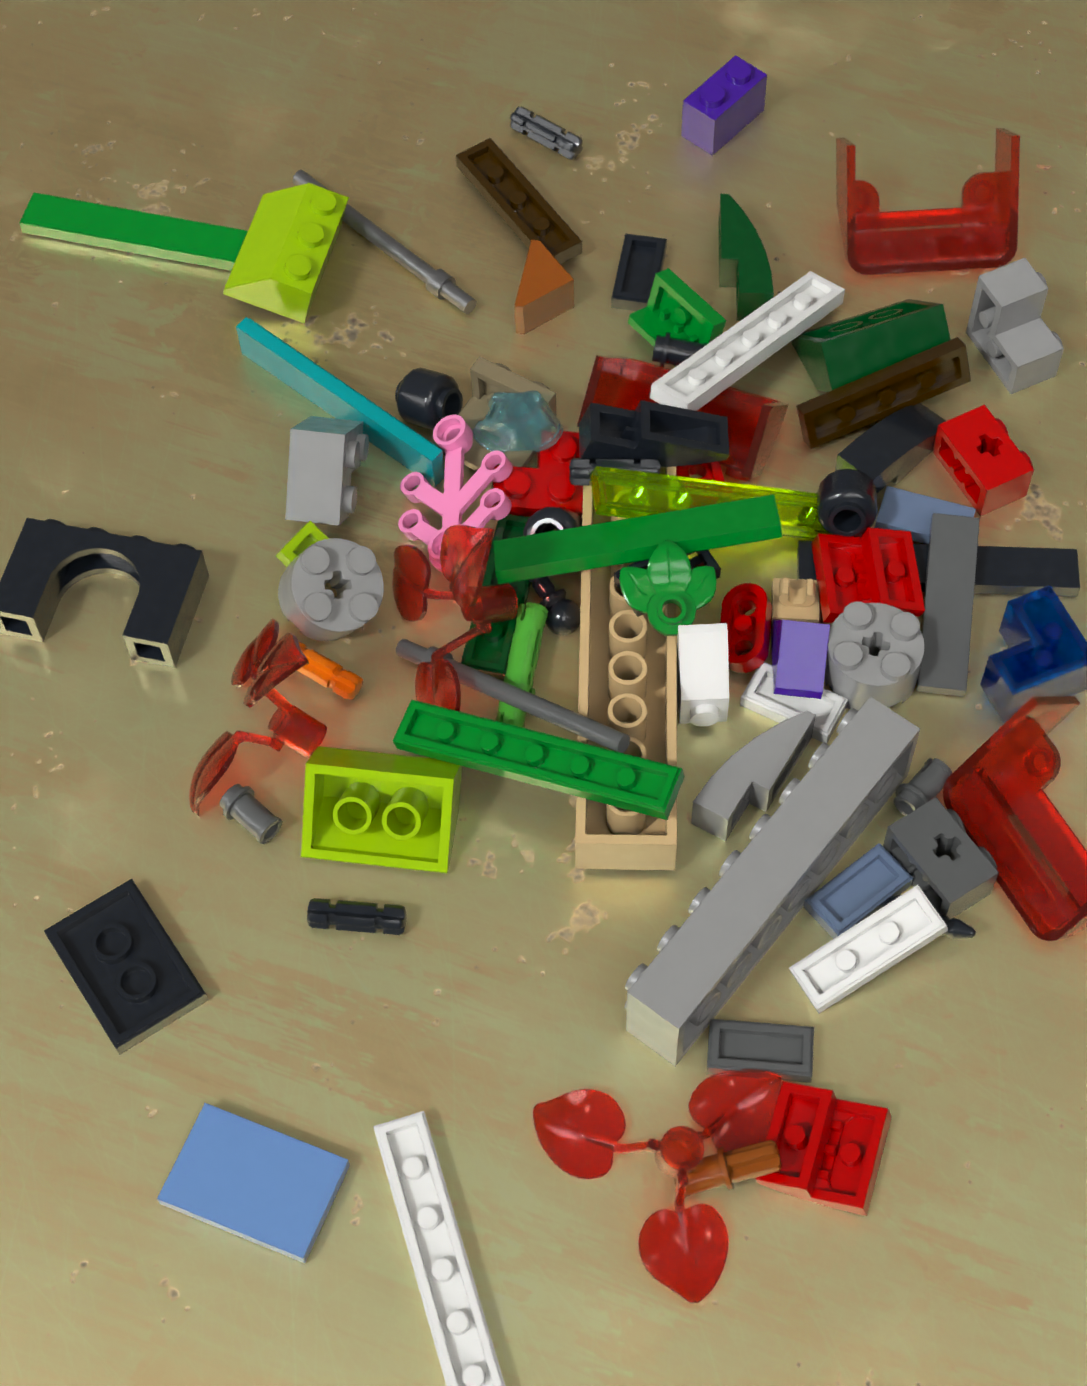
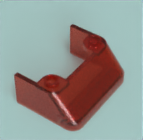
M996 128L995 171L976 173L967 179L961 192V207L879 212V194L872 184L865 180H856L855 144L845 137L836 138V204L847 263L853 270L863 275L996 268L1009 263L1015 256L1018 245L1020 135L1005 128Z
M596 355L577 427H579V423L590 403L635 411L640 400L657 403L650 399L652 383L672 369L662 368L655 364L625 356ZM728 387L697 410L699 412L728 417L729 456L726 460L719 461L720 465L726 467L725 475L748 482L752 478L762 475L784 422L789 404L734 387Z
M1033 696L948 777L943 788V800L946 808L952 809L958 814L965 826L966 834L976 846L984 847L992 855L999 872L996 881L1032 933L1045 941L1066 939L1087 928V851L1043 791L1055 780L1061 766L1058 749L1048 737V734L1081 704L1075 696Z

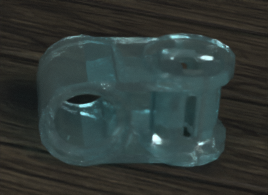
M534 390L521 393H494L489 400L490 409L483 421H479L473 428V436L481 446L490 451L501 452L542 451L554 445L563 433V425L542 395Z

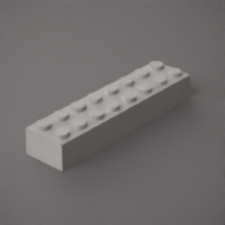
M872 697L868 698L859 711L851 708L846 713L837 728L839 735L831 745L825 742L822 743L811 757L808 764L810 770L800 781L794 778L786 786L779 799L780 807L772 816L766 813L757 821L749 835V839L752 841L742 853L734 850L728 856L719 871L720 880L711 890L704 887L696 895L688 909V913L691 915L680 928L673 925L663 935L657 946V951L660 953L649 966L642 963L631 974L625 985L627 990V1001L624 1006L627 1010L626 1031L676 1067L707 1028L710 1019L715 1018L802 909L805 900L814 894L908 776L920 732L919 727Z

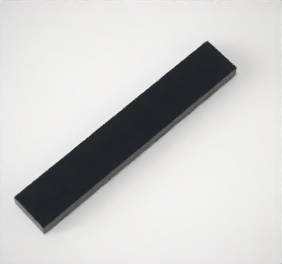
M798 541L797 579L817 580L811 546L812 541ZM913 544L921 590L925 592L929 544ZM977 547L974 594L1078 596L1080 579L1077 549Z

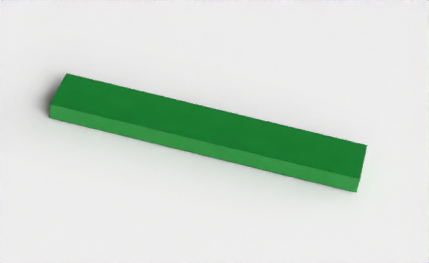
M35 192L19 222L22 233L229 271H232L248 232L241 229Z
M775 495L493 541L498 584L649 560L654 550L665 540H671L678 544L685 553H692L781 538L782 530Z
M412 699L393 739L396 748L403 751L664 820L669 818L685 777L682 768Z

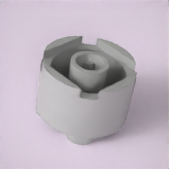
M324 539L309 546L288 565L279 582V604L287 620H290L301 630L300 633L319 641L338 640L357 630L376 615L383 598L384 582L380 567L372 550L346 539ZM330 583L331 588L336 589L337 596L334 597L332 590L325 589L324 584Z
M856 601L847 605L844 612L835 619L830 627L824 678L826 686L829 685L834 693L848 699L846 707L848 709L854 708L859 711L869 697L874 698L888 708L901 701L904 703L915 689L924 655V638L920 630L918 618L912 613L903 612L896 607L882 603Z

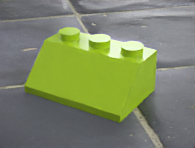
M311 183L263 194L225 285L223 295L305 323L341 230L349 197Z
M318 746L306 762L301 857L448 873L459 812L462 766L434 758Z

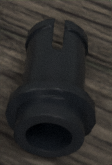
M666 332L665 336H656L652 361L660 362V367L664 368L665 364L677 366L708 343L702 344L670 337L671 333Z

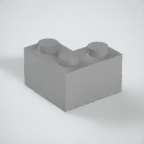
M1026 258L979 275L966 329L969 338L1010 394L1055 377L1064 351L1058 334L1051 331L1041 318L1049 289L1046 280L1041 273L1033 269Z
M310 416L290 429L285 520L311 521L313 523L339 526L349 517V513L353 514L355 512L357 487L351 486V473L361 465V461H366L369 450L368 434H363V421Z

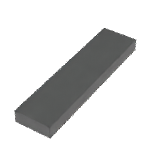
M940 513L932 514L924 594L925 612L922 617L921 629L924 638V655L917 679L916 691L964 697L967 691L980 518Z

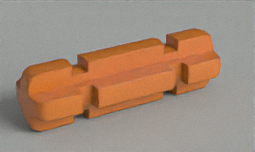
M284 639L277 651L276 656L279 661L289 667L293 666L296 668V671L325 688L329 687L334 693L344 699L353 700L363 685V679L350 670H343V666L313 649H307L306 645L296 639Z

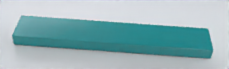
M246 317L236 326L241 352L244 356L335 419L363 421V434H368L370 443L410 471L420 472L432 486L436 487L444 479L445 470L442 449L252 319Z

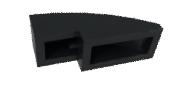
M640 400L635 411L590 403L579 423V458H589V462H596V458H634V463H641V458H657L660 461V467H674L726 460L729 456L728 417Z
M922 403L906 406L876 423L837 455L835 471L853 469L863 472L870 477L876 486L878 494L891 481L894 484L899 483L932 452L938 424L946 420Z

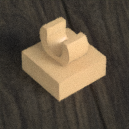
M773 578L771 624L772 620L819 623L820 597L817 580Z

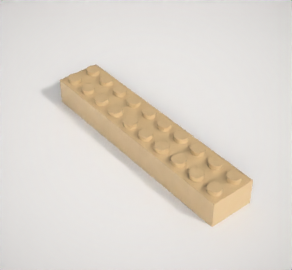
M676 466L660 467V482L656 486H640V481H634L633 486H596V481H589V485H583L582 526L676 511ZM635 562L581 571L578 714L629 735L630 744L624 754L677 767L676 636H666L658 633L650 625L647 614L637 617L633 609L625 601L621 588H618L615 584L614 572ZM666 604L662 609L664 615L669 618H676V604ZM578 735L577 742L611 750ZM576 796V869L675 870L677 798L668 820Z

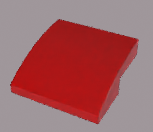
M868 527L862 537L821 533L816 535L811 546L824 623H833L844 612L847 605L856 601L887 604L903 612L912 613L916 617L921 616L925 612L911 531Z
M782 1081L766 1141H774L778 1147L782 1163L781 1170L756 1177V1182L799 1199L867 1216L892 1118L889 1109L837 1099L833 1090Z

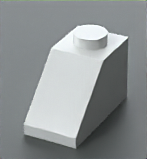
M727 623L678 625L676 652L679 724L692 723L693 725L703 727L717 722H726L729 707Z

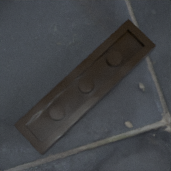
M491 138L456 155L457 168L528 249L531 240H538L560 264L582 253V240Z
M958 337L796 405L804 442L810 449H814L884 419L906 406H914L970 382L971 377L966 345Z

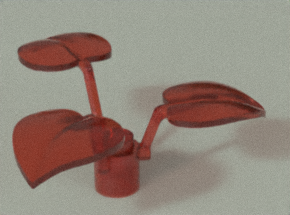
M459 524L452 525L446 529L441 542L440 563L444 577L450 582V591H435L429 588L431 567L420 549L412 545H402L394 550L393 596L397 609L404 619L410 622L422 620L427 613V598L432 600H455L461 608L464 619L472 621L476 625V627L431 654V662H421L418 665L415 678L417 701L460 712L461 689L458 674L453 665L448 660L443 659V657L476 636L490 633L492 630L491 623L511 621L516 617L518 600L516 592L510 584L482 586L494 533L492 528Z
M274 618L264 626L259 635L245 648L231 677V684L236 688H241L251 676L253 682L249 686L243 702L247 707L251 708L263 696H266L278 707L268 724V729L274 732L273 737L244 731H236L232 735V733L225 731L216 739L200 759L190 784V807L197 816H199L200 803L227 771L234 759L238 745L242 742L270 746L278 752L286 745L303 757L309 758L316 748L320 746L326 735L327 726L295 705L290 704L274 688L292 673L309 664L308 659L300 649L295 635L287 633L277 642L279 623Z
M740 1069L744 1071L729 1070L708 1077L694 1090L688 1104L690 1117L697 1125L704 1129L700 1132L687 1126H676L668 1130L660 1141L649 1139L646 1142L618 1143L625 1131V1117L618 1103L611 1096L601 1091L580 1089L536 1104L533 1109V1123L538 1141L549 1159L561 1171L572 1177L591 1180L605 1176L612 1166L613 1152L619 1154L655 1153V1161L660 1171L676 1179L675 1211L670 1209L658 1210L645 1221L638 1239L641 1261L645 1269L656 1281L688 1303L696 1304L704 1299L717 1284L725 1266L729 1247L728 1233L723 1218L714 1207L708 1204H697L685 1210V1193L689 1182L688 1175L701 1162L704 1155L703 1142L710 1137L715 1148L723 1147L725 1152L766 1141L780 1093L781 1077L775 1073L755 1069Z

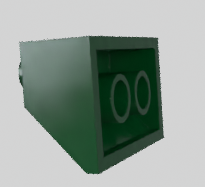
M907 299L805 331L792 340V345L816 389L829 392L951 339L943 304Z

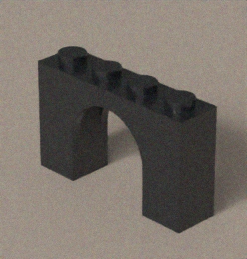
M27 518L0 580V634L43 642L58 604L71 586L92 575L103 573L118 574L133 580L140 586L122 635L130 658L132 660L176 668L209 578L202 550H196L187 544L170 545L154 542L149 538L139 535L127 537L112 534L97 527L85 529L69 526L55 519L43 521Z

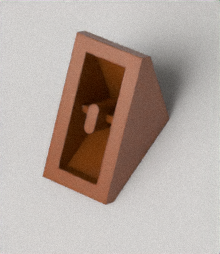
M531 240L514 305L516 333L526 334L574 308V279L538 240Z

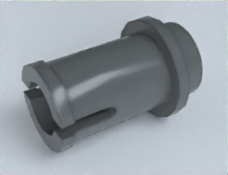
M929 758L908 784H900L895 790L896 797L893 802L897 810L906 816L935 798L945 785L952 781L953 773L943 761L937 758Z
M236 784L229 788L222 796L219 805L223 808V815L228 820L235 819L260 844L269 842L281 829L283 821L273 815L254 798V790L251 787H242L240 784Z

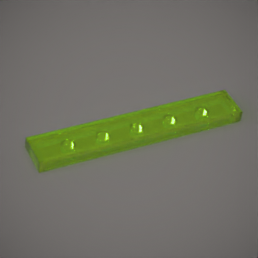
M596 466L590 475L595 513L597 515L634 518L774 494L782 536L814 539L818 533L830 534L824 530L818 521L817 493Z

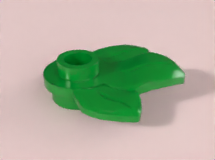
M671 540L663 541L654 550L647 569L622 567L619 577L620 588L627 604L632 609L647 614L653 629L666 636H677L678 625L693 624L696 611L711 602L717 584L714 567L700 566L691 569L690 561L685 551ZM674 603L679 606L681 613L676 618H669L664 615L663 607L666 604Z

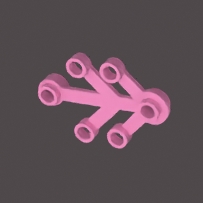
M448 415L442 418L433 430L434 441L445 452L444 494L432 487L420 472L409 473L400 484L401 492L410 502H422L443 517L442 529L437 530L429 524V521L419 510L411 509L400 517L398 527L409 540H421L428 546L431 564L438 571L445 573L453 572L463 567L472 555V540L491 519H503L509 514L512 507L511 500L501 489H490L481 497L480 506L462 524L463 513L491 482H502L507 479L512 472L513 466L503 452L492 451L483 458L481 467L463 486L464 454L472 447L473 431L459 415ZM500 501L495 507L492 508V506L496 502Z

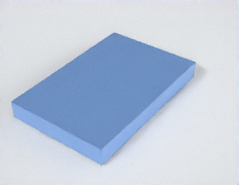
M204 1103L157 1200L163 1206L306 1263L350 1167V1163L346 1158Z

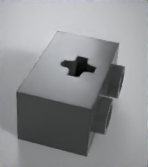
M937 797L887 828L883 847L913 877L912 886L918 885L938 914L948 916L949 919L954 918L992 893L999 874L992 855L984 847L976 846L966 834L965 826L958 814L952 809H946Z

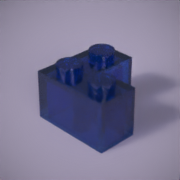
M1051 585L1008 601L999 632L1009 648L988 657L980 683L1003 723L1087 690V641Z

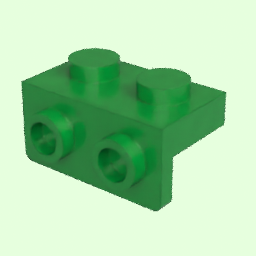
M669 268L656 273L647 307L631 313L628 319V324L653 347L656 336H665L666 332L671 333L670 337L702 344L710 343L723 333L726 323L725 318Z

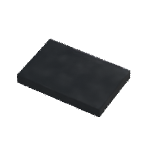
M133 879L121 884L44 930L47 938L119 1055L208 1001L205 991Z

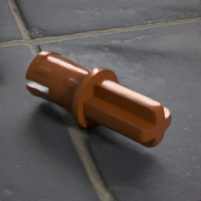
M768 1140L725 1152L723 1147L717 1148V1154L679 1164H672V1172L674 1175L676 1174L674 1181L678 1194L682 1199L689 1195L727 1186L728 1190H733L734 1183L778 1172L781 1170L782 1163L777 1145L774 1141Z

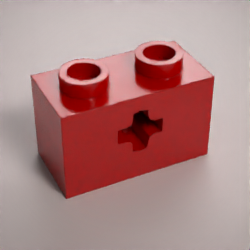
M985 404L938 424L932 452L973 508H976V512L980 517L1027 496L1034 472L1031 459L1026 452L1017 448L1008 436L1005 424L999 418H995Z

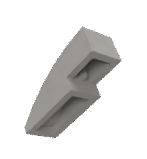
M805 711L782 721L755 737L732 755L708 780L693 801L691 824L726 841L748 804L767 812L810 742L816 715Z

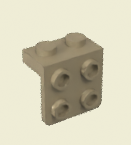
M479 357L470 368L472 397L458 414L473 431V444L470 450L464 454V465L477 471L481 467L483 458L488 453L501 451L510 460L512 466L526 467L538 451L540 430H554L557 426L556 393L541 382H532L512 372L503 364H495Z

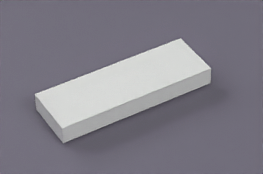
M916 885L798 961L789 969L818 1014H820L947 932L948 928L921 888Z

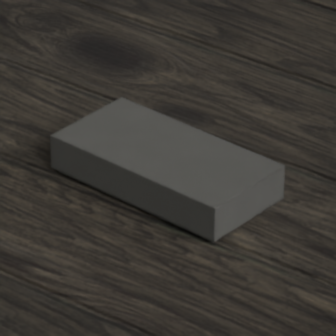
M710 1019L706 1074L811 1083L814 1027Z

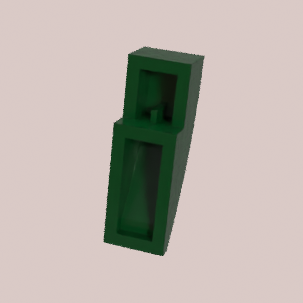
M720 194L718 220L719 287H736V321H741L773 298L772 273L766 250L755 227L743 209L729 194Z

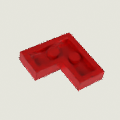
M541 429L538 437L537 468L513 466L512 472L507 479L502 482H492L491 489H501L511 500L512 507L509 514L531 517L537 510L545 507H567L582 517L583 485H572L569 479L570 461L573 458H579V432ZM500 501L496 502L492 506V508L495 507Z

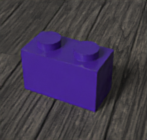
M735 55L683 100L681 136L713 156L764 111L767 74Z

